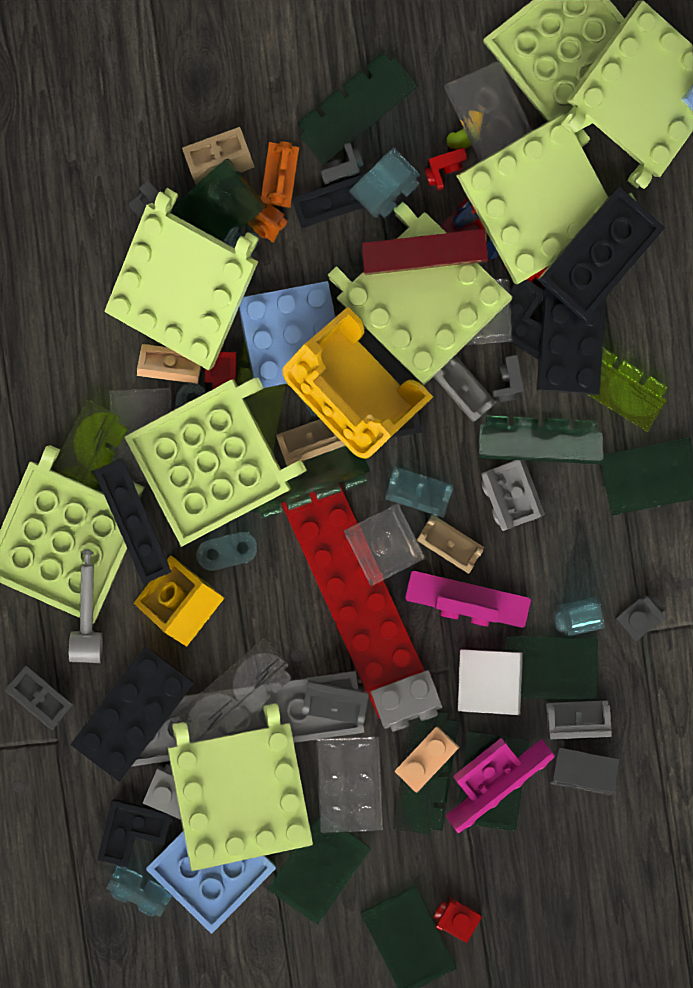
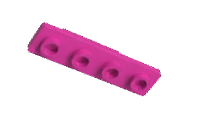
M418 571L411 572L405 597L407 601L432 606L441 610L440 616L458 620L459 614L471 617L470 623L488 627L489 621L521 628L525 627L531 599L528 597Z
M500 738L453 776L469 797L446 815L447 819L457 833L472 826L480 816L497 806L505 796L514 789L521 787L538 770L545 768L555 755L543 740H539L517 758L504 740Z

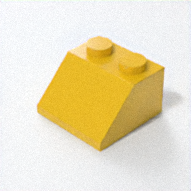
M170 555L167 561L172 572L150 581L134 601V604L163 632L187 647L224 600V597L206 581Z

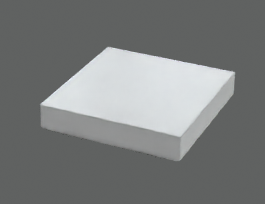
M461 649L458 711L519 715L521 708L523 653Z

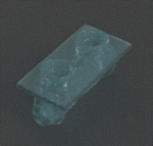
M117 867L112 876L117 882L110 880L106 888L112 891L110 894L115 899L125 903L129 900L139 905V911L151 917H154L155 914L161 917L165 908L160 904L162 903L167 906L172 896L164 887L151 880L148 881L144 889L140 888L139 885L143 876L126 867L124 869Z

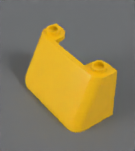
M347 307L308 340L286 363L282 371L287 384L357 457L367 459L423 408L433 396L423 384L415 380H407L401 386L359 342L364 334L363 322L360 317Z

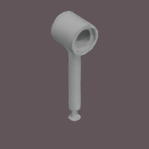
M86 549L82 552L85 556L84 564H81L80 631H71L69 662L101 663L103 633L92 631L94 565L91 564V555L94 553L90 549Z

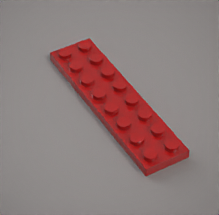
M331 470L291 488V490L279 495L278 498L291 495L290 497L279 499L361 681L366 691H369V698L380 719L371 691L425 671L338 479L328 480L326 478L328 476H331L329 479L336 478L334 470Z

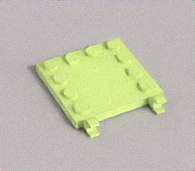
M532 0L484 38L483 42L546 122L560 114L566 116L573 106L567 99L625 18L610 0ZM583 129L574 133L581 147L589 142L590 138Z
M643 0L637 1L567 99L573 107L564 117L561 125L568 131L573 129L579 131L586 118H588L640 163L627 181L635 188L640 186L645 189L650 183L652 175L661 177L693 132V111L681 100L693 85V45Z
M564 114L556 116L456 175L515 284L523 282L548 267L608 198L574 134L576 131L574 129L568 131L561 125L565 117ZM586 118L580 130L589 126L592 122ZM629 193V195L635 200L633 194Z
M166 188L164 193L161 191L158 193L155 204L150 203L146 205L104 312L203 368L210 370L216 363L258 264V261L251 258V254L258 242V237L247 232L245 237L240 236L235 248L227 245L171 214L170 212L176 202L178 193Z
M403 202L394 210L395 216L408 227L397 239L446 233L428 214L424 212L417 218L412 210ZM478 263L365 275L363 272L353 282L337 266L328 274L330 281L342 291L337 300L345 308L349 307L360 317L363 326L423 385L512 300V296Z
M259 377L253 378L240 386H237L235 380L232 379L125 436L181 547L291 490L287 481L307 471L302 460L281 470L244 398L264 388Z
M49 445L46 446L39 464L32 461L29 462L0 529V583L80 618L81 564H84L85 556L82 552L90 549L94 553L91 555V564L94 565V624L126 554L127 546L104 493L51 470L57 460L60 449ZM134 482L137 492L141 497L145 487Z
M274 703L263 706L267 724L265 728L192 743L189 742L187 723L172 724L176 746L168 747L167 749L191 871L313 845L290 723H280L278 704Z

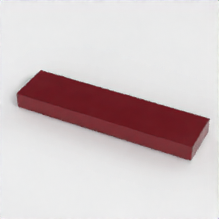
M485 229L362 243L365 275L489 261Z

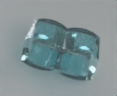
M393 147L349 192L375 219L380 215L385 219L398 206L394 201L402 193L407 197L419 186L420 183L417 179L420 173Z
M595 597L558 605V611L553 612L557 630L563 632L567 637L605 628L600 603Z

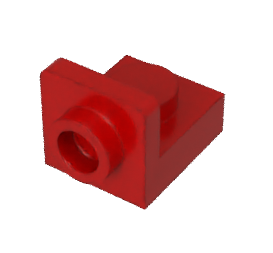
M464 148L428 159L429 167L425 168L424 171L429 186L435 185L437 191L443 190L444 185L439 172L444 170L445 175L463 169L462 164L468 160Z
M449 897L446 903L440 902L433 917L436 919L435 927L437 929H443L467 943L480 922L482 914Z

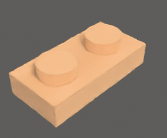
M142 344L137 366V376L198 384L201 371L200 365L168 347Z
M437 726L394 772L417 793L460 747Z

